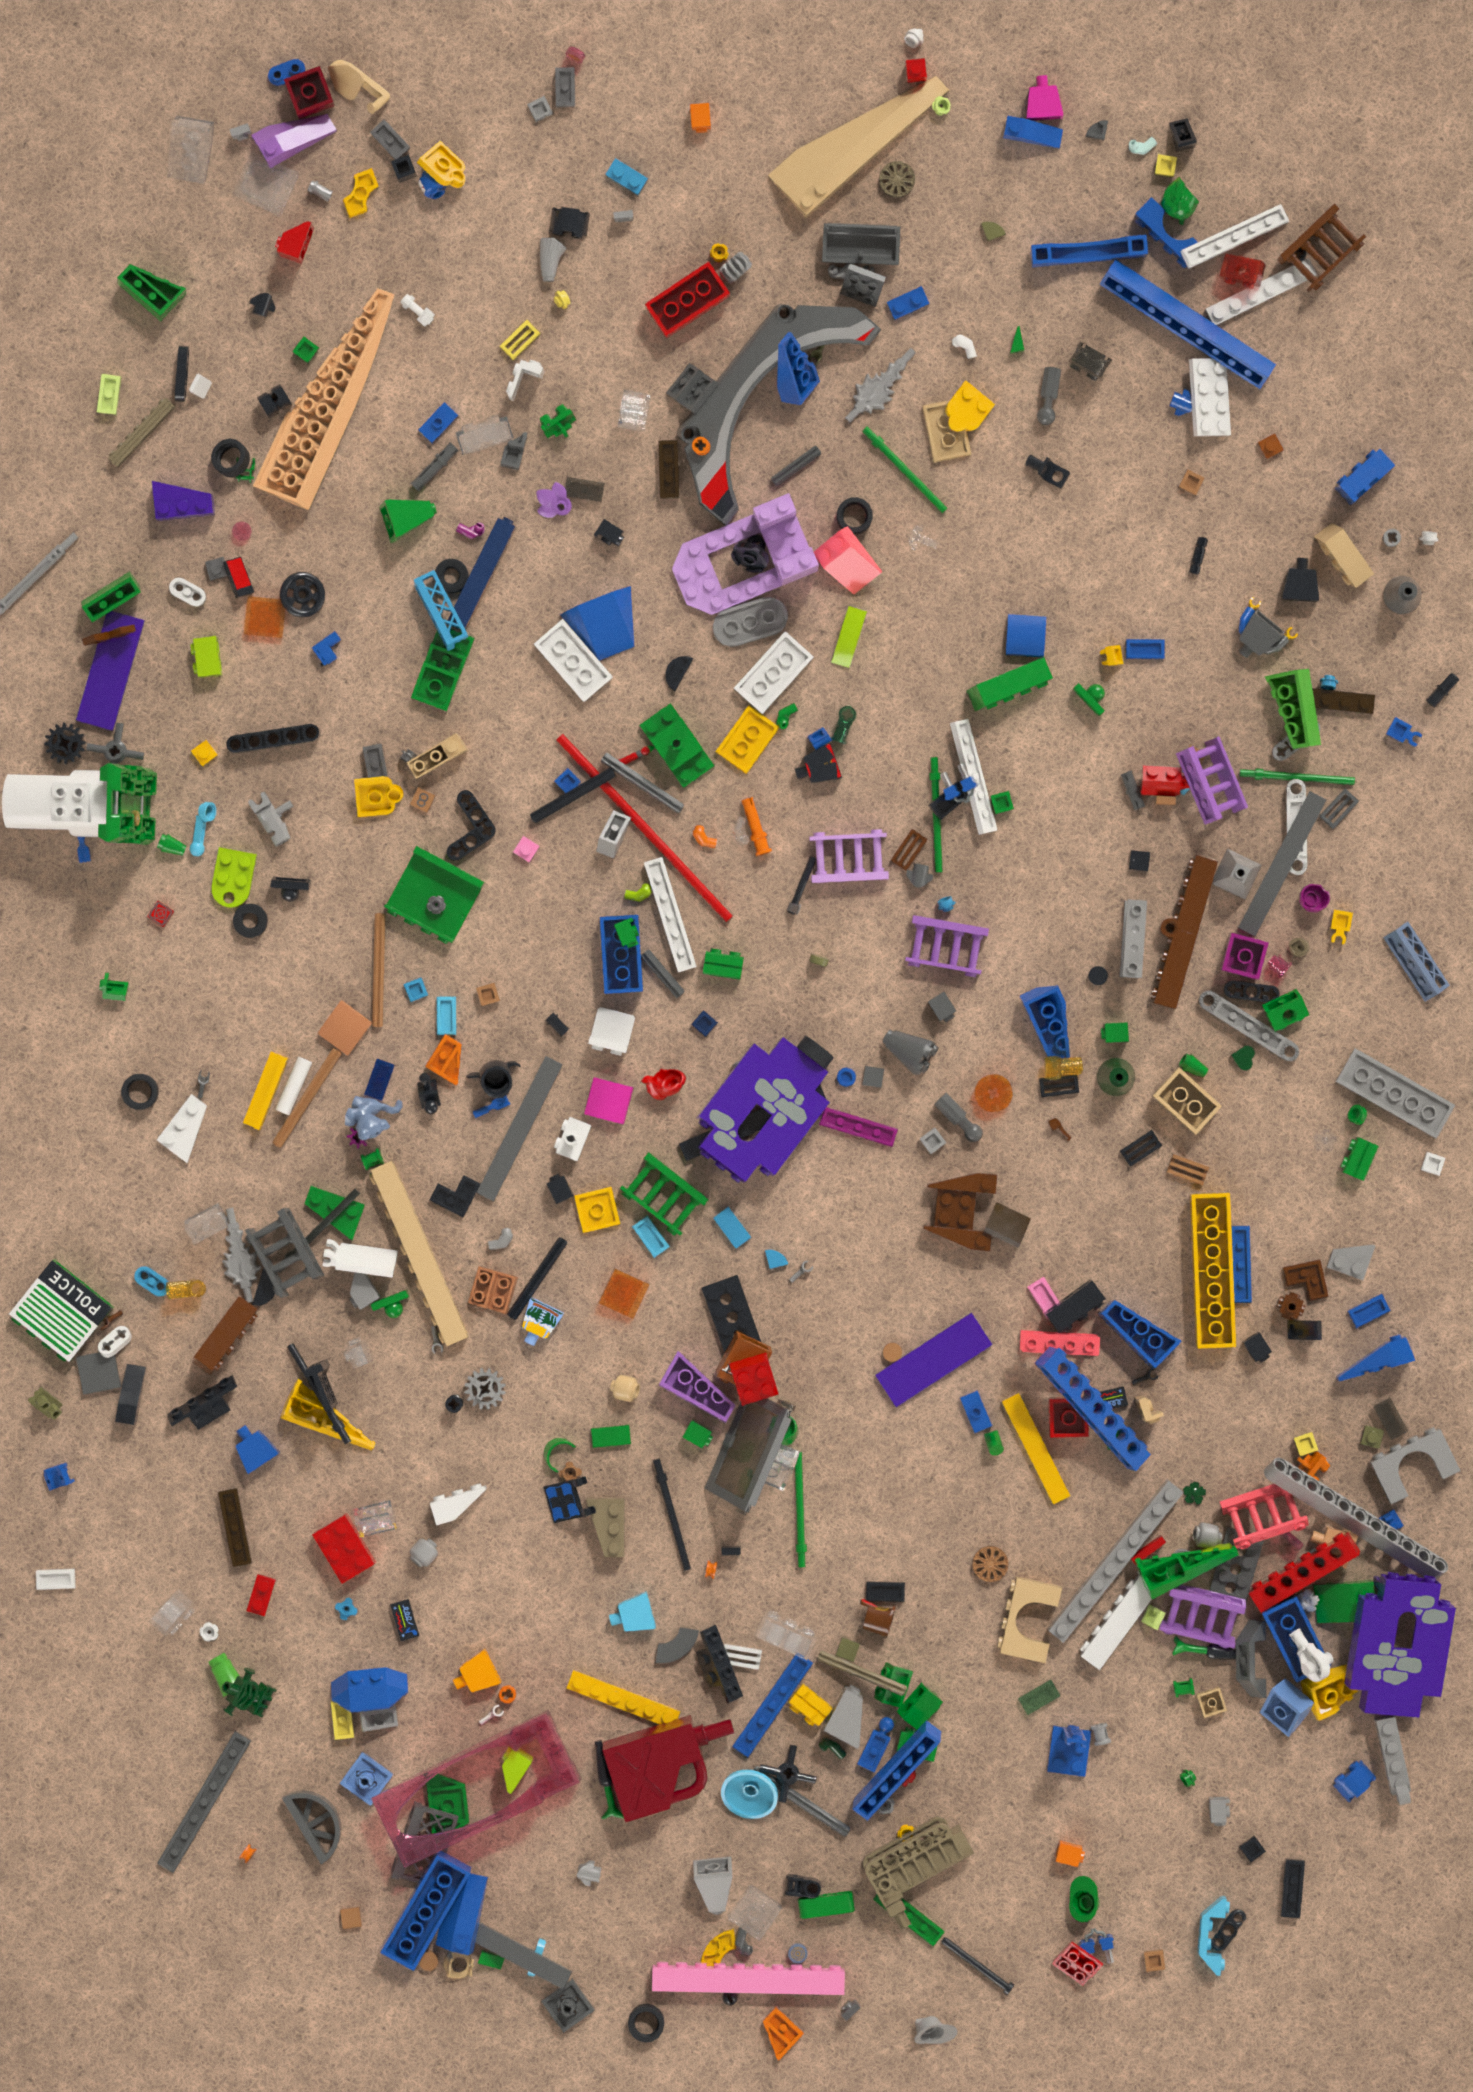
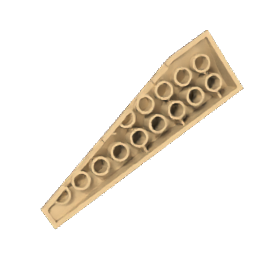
M935 76L797 149L775 168L768 177L802 215L808 218L932 106V103L935 102V98L945 95L949 89Z

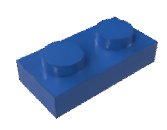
M922 286L887 302L894 320L930 304Z

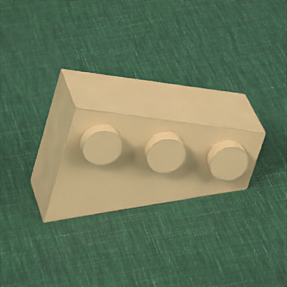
M1331 523L1314 536L1322 551L1332 560L1331 563L1334 568L1343 574L1342 579L1348 586L1352 585L1357 588L1374 575L1343 528Z

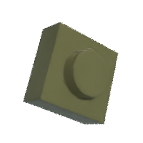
M1365 1425L1360 1444L1380 1449L1384 1430Z

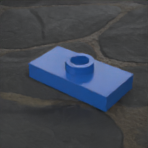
M444 402L418 431L433 444L458 417V414Z
M978 1390L960 1397L974 1433L992 1426Z

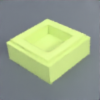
M1149 1604L1141 1622L1158 1630L1166 1613Z

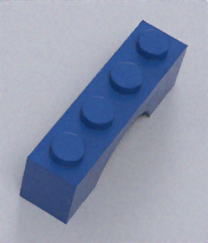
M1151 197L1135 213V222L1142 229L1144 227L1150 231L1149 236L1156 242L1159 240L1164 245L1162 248L1169 255L1173 254L1178 258L1176 262L1182 268H1188L1180 251L1198 243V241L1193 237L1187 240H1177L1170 237L1163 227L1165 210Z

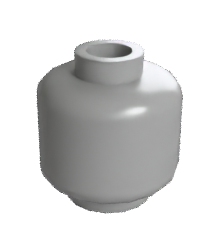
M1202 1522L1195 1526L1192 1539L1198 1547L1211 1548L1221 1543L1222 1533L1219 1532L1217 1525Z
M429 1538L427 1541L419 1539L410 1549V1559L419 1567H428L438 1556L436 1543Z

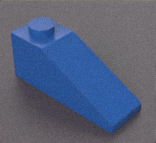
M1007 116L1003 138L1060 149L1063 129L1024 118Z

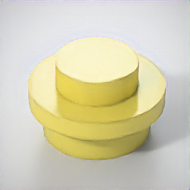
M564 290L555 292V304L559 308L566 309L570 304L567 293Z

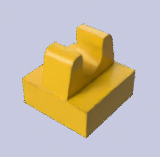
M1120 645L1108 646L1100 651V654H1106L1107 660L1103 661L1102 665L1116 666L1124 664Z

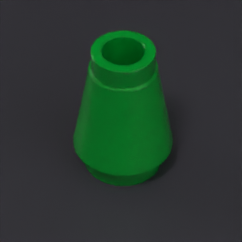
M162 834L157 848L161 849V852L183 856L187 845H184L169 834Z
M1184 1054L1179 1062V1067L1183 1071L1202 1078L1205 1077L1209 1069L1192 1054Z

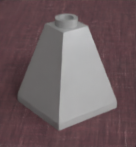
M1227 849L1214 875L1212 884L1246 900L1262 865ZM1238 870L1242 872L1241 877L1237 875Z
M721 1857L693 1860L694 1881L709 1912L715 1915L722 1914L726 1909L732 1881V1858Z

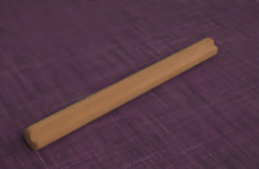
M384 913L375 914L373 1027L383 1026Z
M336 1048L331 1050L272 1142L275 1146L279 1148L283 1146L342 1053Z

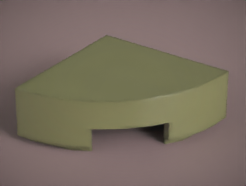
M981 223L987 241L1006 235L1004 229L997 223Z

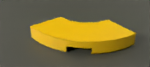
M734 1929L718 1934L708 1943L702 1954L701 1963H707L706 1966H714V1963L721 1962L727 1952L736 1949Z

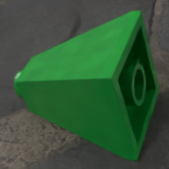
M388 499L379 506L390 543L399 540L437 514L434 503H430V501Z

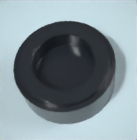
M1095 966L1089 971L1088 978L1092 984L1102 985L1107 981L1108 973L1105 968Z

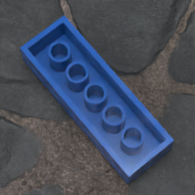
M437 1849L383 1942L380 1953L414 1971L471 1874V1867Z

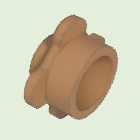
M571 1461L567 1462L566 1467L559 1471V1476L567 1481L576 1479L582 1474V1470L576 1468Z

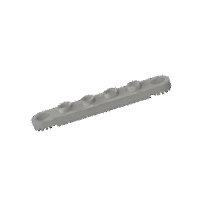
M1205 991L1199 996V1004L1203 1009L1286 1061H1294L1299 1056V1048L1295 1043L1212 991ZM1206 995H1211L1214 998L1211 1006H1206L1203 1003V998ZM1288 1046H1292L1295 1049V1054L1292 1057H1287L1284 1054V1050Z

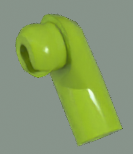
M645 883L636 892L626 890L624 899L642 902L651 895L652 887Z

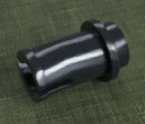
M554 1012L545 1020L547 1025H550L560 1037L570 1029L558 1018V1014Z

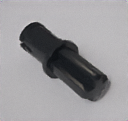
M1450 673L1440 685L1436 686L1437 689L1426 701L1435 708L1445 696L1449 695L1448 692L1457 684L1459 678L1455 674Z

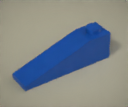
M1059 986L1037 987L1020 995L1019 997L1052 1067L1054 1068L1069 1061L1070 1051L1067 1034L1066 1002Z

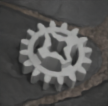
M480 1368V1373L473 1371L474 1377L468 1376L470 1383H465V1386L469 1387V1389L464 1391V1393L470 1394L467 1400L473 1399L472 1406L478 1403L480 1404V1409L484 1405H486L487 1409H490V1404L496 1407V1400H503L500 1394H506V1391L502 1390L506 1384L500 1382L503 1376L498 1378V1371L492 1374L491 1368H488L487 1372H484L483 1368ZM481 1376H489V1378L484 1381L477 1379ZM490 1381V1384H489V1387H488V1389L490 1390V1392H487V1391H486L485 1393H483V1394L480 1396L481 1391H482V1387H480V1386H481V1385L485 1386V1385L488 1384V1382ZM494 1381L498 1385V1392L493 1388ZM473 1385L477 1388L478 1394L476 1397L472 1390ZM489 1396L493 1398L490 1401H481L483 1397Z

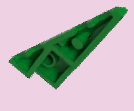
M1232 1546V1549L1219 1550V1548H1213V1551L1208 1552L1197 1550L1173 1553L1169 1557L1159 1558L1158 1556H1152V1559L1145 1560L1136 1558L1135 1562L1144 1586L1153 1600L1239 1554L1236 1546Z

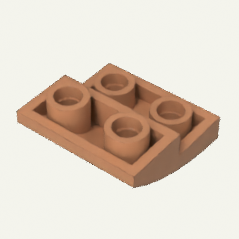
M341 1000L317 1034L348 1056L364 1036L372 1022Z
M478 1266L468 1303L507 1314L518 1277Z

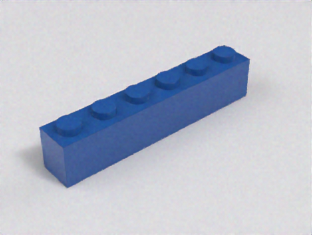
M926 1720L857 1794L853 1800V1810L868 1821L941 1742V1731Z

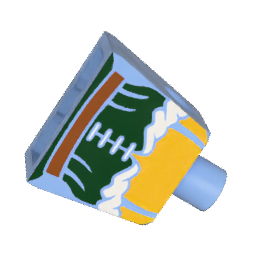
M531 1297L522 1325L523 1329L529 1331L524 1341L535 1346L539 1336L547 1339L564 1313Z

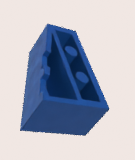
M1373 449L1365 456L1367 460L1363 464L1359 462L1351 469L1353 473L1349 477L1344 475L1336 482L1338 484L1335 488L1336 491L1350 506L1395 466L1381 449L1377 452Z

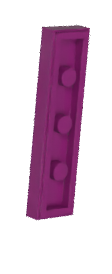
M828 1107L823 1111L819 1124L893 1147L898 1131L897 1128Z

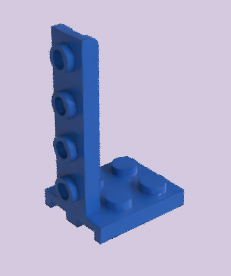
M1053 1725L1047 1772L1085 1777L1091 1730L1079 1729V1726L1068 1725V1727Z

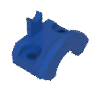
M67 1462L43 1470L49 1491L75 1482L74 1479L71 1480L69 1478Z

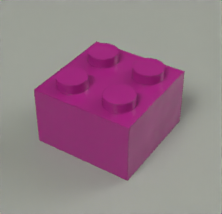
M1229 933L1220 970L1259 980L1269 942Z

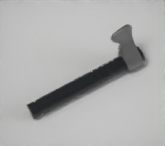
M809 856L791 903L789 902L787 912L790 914L798 915L801 904L799 902L815 865L816 858Z

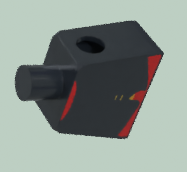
M831 743L804 756L803 761L805 765L795 768L797 778L801 779L809 776L811 784L842 779Z

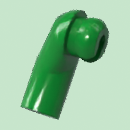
M795 703L779 710L776 724L780 729H786L789 726L790 715L798 711Z

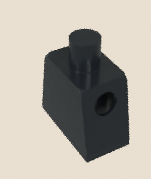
M1297 558L1296 568H1289L1287 570L1281 600L1319 601L1317 572L1314 569H1308V558Z

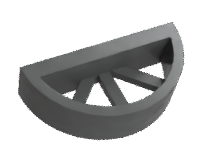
M295 1791L284 1795L282 1800L320 1864H323L332 1856L341 1837V1821L336 1808L327 1798L312 1791ZM296 1798H307L304 1814L296 1803ZM313 1800L328 1810L308 1822ZM331 1816L335 1826V1834L312 1829V1827ZM317 1836L334 1841L327 1853Z

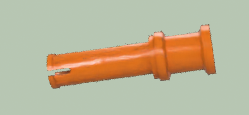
M753 797L742 800L741 802L752 833L750 839L754 842L756 848L755 855L761 856L772 852L767 843V833L763 832Z

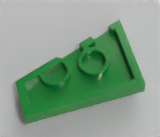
M310 1186L304 1204L324 1219L346 1197ZM353 1200L330 1224L353 1241L365 1204Z

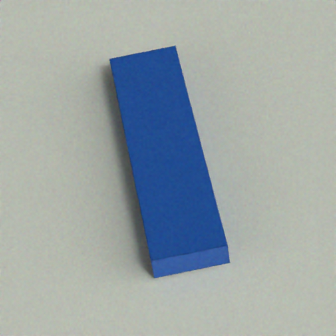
M1231 1226L1234 1303H1252L1250 1226Z

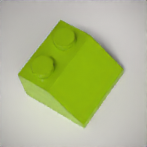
M515 1744L512 1748L508 1747L502 1757V1760H504L502 1768L509 1794L513 1792L533 1760L532 1755Z

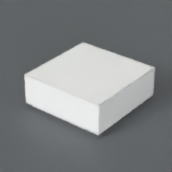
M1426 1152L1421 1170L1440 1176L1445 1158Z

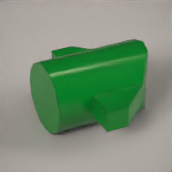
M998 1430L984 1434L989 1453L994 1456L1001 1454L1004 1451V1447Z

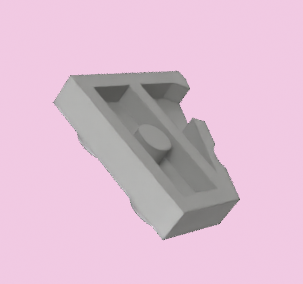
M1375 1245L1333 1249L1327 1268L1364 1280Z

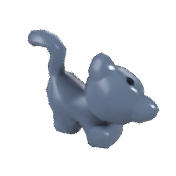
M355 1096L352 1108H348L346 1112L345 1125L353 1126L357 1123L355 1128L361 1140L375 1138L383 1130L389 1129L390 1125L385 1119H380L374 1115L380 1111H385L391 1115L399 1113L403 1108V1103L401 1100H397L395 1107L380 1103L376 1099Z

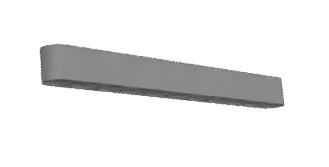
M1275 1458L1264 1469V1475L1269 1481L1421 1576H1433L1437 1580L1447 1572L1448 1564L1443 1558L1283 1458Z

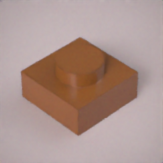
M1275 433L1258 442L1266 460L1284 451Z

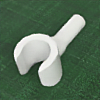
M495 1705L492 1708V1712L479 1721L480 1724L483 1725L495 1716H502L504 1710L500 1714L495 1713V1708L500 1705Z

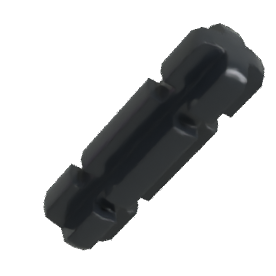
M1198 537L1197 547H1195L1192 558L1193 564H1191L1189 570L1192 574L1198 575L1200 573V565H1202L1205 547H1207L1208 543L1207 538Z

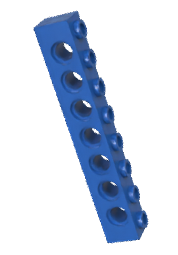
M1049 1347L1035 1362V1365L1127 1469L1137 1471L1151 1455L1147 1451V1445L1135 1437L1136 1433L1130 1427H1126L1124 1419L1112 1411V1405L1100 1397L1102 1394L1096 1388L1090 1386V1380L1077 1371V1365L1066 1358L1067 1354L1061 1348ZM1061 1364V1369L1058 1372V1366Z

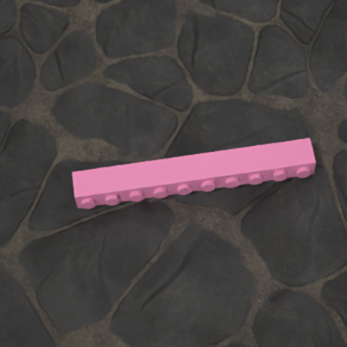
M657 1962V1965H653L652 1991L844 1995L845 1969H842L839 1965H830L829 1968H822L821 1965H810V1968H802V1965L793 1964L791 1967H783L782 1964H772V1967H764V1964H753V1967H745L743 1963H735L733 1966H726L725 1963H714V1966H706L707 1963L698 1962L695 1963V1966H690L686 1962H677L676 1965H668V1962Z

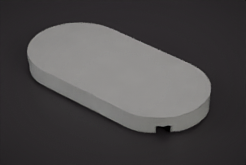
M764 597L721 611L714 620L713 633L716 639L723 645L736 647L781 632L786 626L788 612L785 605L778 599Z

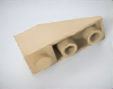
M456 733L411 759L407 764L415 778L418 779L468 751L460 735Z

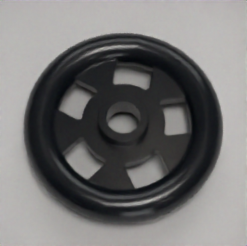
M296 572L288 576L282 583L280 600L285 610L293 616L310 617L322 608L325 602V589L322 582L315 575L308 572ZM304 579L305 585H296L297 580ZM313 584L317 589V592L314 594H312V591L309 588V586ZM288 589L294 590L293 597H287ZM299 592H304L306 597L300 598ZM312 598L316 603L310 608L307 603ZM295 601L298 604H302L300 610L293 607Z

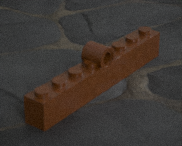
M1195 855L1194 859L1190 858L1187 868L1190 870L1189 877L1184 878L1182 885L1185 891L1183 896H1179L1177 906L1180 907L1179 912L1174 914L1173 918L1163 920L1159 926L1160 933L1167 937L1166 943L1169 944L1168 951L1164 950L1161 962H1164L1163 968L1157 972L1156 980L1159 981L1157 988L1154 987L1151 993V999H1154V1004L1171 1009L1177 1008L1218 861ZM1168 923L1174 927L1171 933L1167 932L1165 928Z

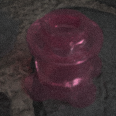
M1274 954L1268 961L1270 965L1268 969H1272L1278 974L1277 977L1281 978L1291 967L1292 963H1287L1281 958V954L1278 956Z

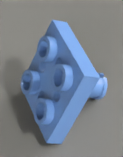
M362 1752L340 1784L371 1806L391 1779L393 1773Z

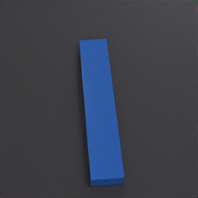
M799 1652L795 1654L732 1745L734 1749L747 1758L812 1666V1661Z

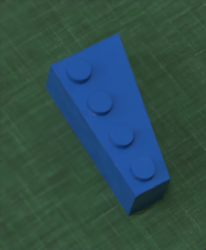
M1116 1300L1110 1301L1098 1313L1151 1369L1156 1368L1182 1342Z

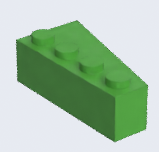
M1309 669L1293 670L1265 676L1267 683L1271 686L1272 697L1276 699L1278 704V712L1286 724L1284 727L1293 749L1321 745Z

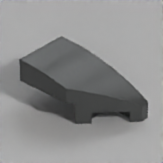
M524 432L518 438L507 442L500 466L514 470L520 469L528 433Z

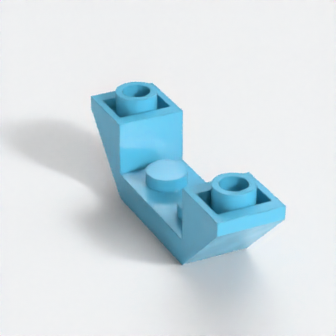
M1225 1896L1219 1897L1200 1915L1197 1952L1217 1976L1221 1975V1970L1224 1971L1225 1959H1222L1220 1953L1207 1952V1950L1211 1949V1939L1208 1938V1933L1212 1931L1213 1920L1210 1917L1225 1918L1226 1913H1229L1230 1902H1227Z

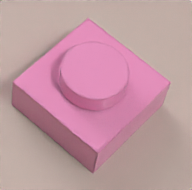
M523 836L513 852L530 863L540 846Z

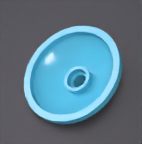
M739 1770L731 1773L724 1780L721 1787V1798L725 1806L734 1814L743 1818L758 1819L769 1815L775 1809L778 1801V1791L775 1784L766 1775L754 1770Z

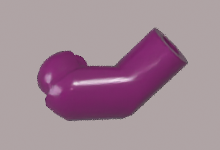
M481 522L471 527L459 523L456 532L469 539H473L484 533L485 526Z

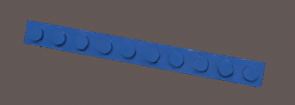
M1116 259L1100 282L1101 286L1258 389H1261L1276 366L1275 363Z

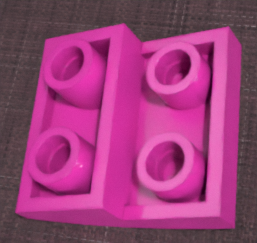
M594 1077L584 1114L624 1124L634 1087Z

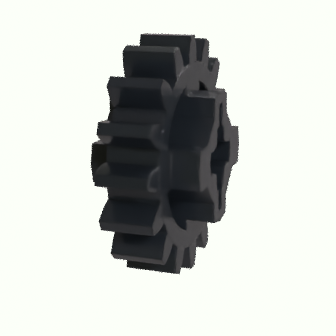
M63 722L62 727L56 724V730L49 729L51 735L45 736L49 739V742L44 743L45 746H49L46 753H52L50 757L52 760L57 757V763H61L62 760H64L65 764H68L69 760L75 763L76 756L82 758L80 751H86L82 748V745L87 744L86 741H82L85 734H79L81 730L79 727L74 730V724H70L69 727H67L65 722ZM64 731H71L75 735L66 736ZM57 735V737H58L57 742H56L55 744H53V740H54L55 736ZM63 738L67 741H70V743L67 744L68 749L64 746H61V744H63ZM76 743H78L77 749L74 752L73 747ZM62 750L67 756H60L56 752Z

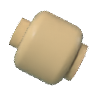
M619 1375L616 1380L612 1381L610 1390L613 1391L614 1398L631 1402L634 1398L638 1397L640 1384H638L634 1377Z

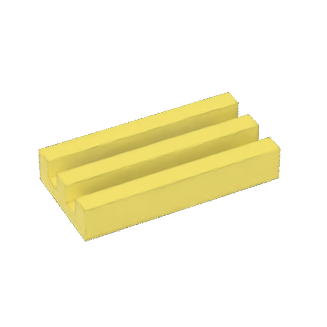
M526 320L500 345V348L514 360L540 335V332ZM528 326L529 329L507 349L506 346ZM533 331L534 334L512 354L511 352Z

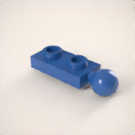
M884 1717L880 1720V1731L873 1729L857 1762V1765L874 1773L891 1739L886 1734L894 1728V1722L889 1717Z

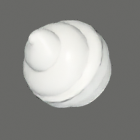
M908 30L904 38L906 44L911 48L921 46L924 40L923 30Z

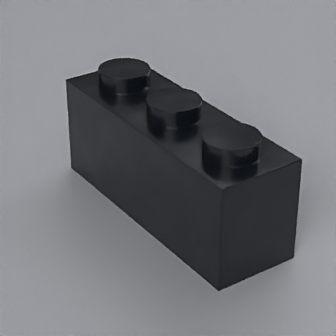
M1089 1279L1044 1314L1057 1332L1063 1331L1065 1333L1073 1327L1072 1324L1078 1320L1080 1322L1084 1320L1090 1310H1097L1104 1305L1103 1301L1106 1298L1093 1280Z

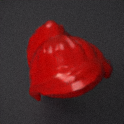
M661 1068L654 1076H645L641 1082L646 1085V1090L651 1097L662 1101L667 1096L677 1094L686 1082V1076L680 1070H664Z

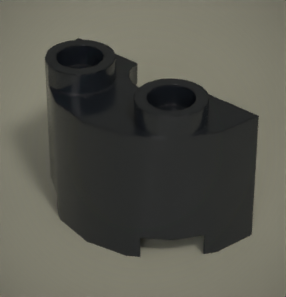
M553 207L549 231H552V234L557 236L571 233V237L582 239L583 236H587L590 213L580 212L579 209L561 207V209Z

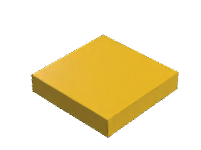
M612 1187L574 1196L583 1233L621 1224Z

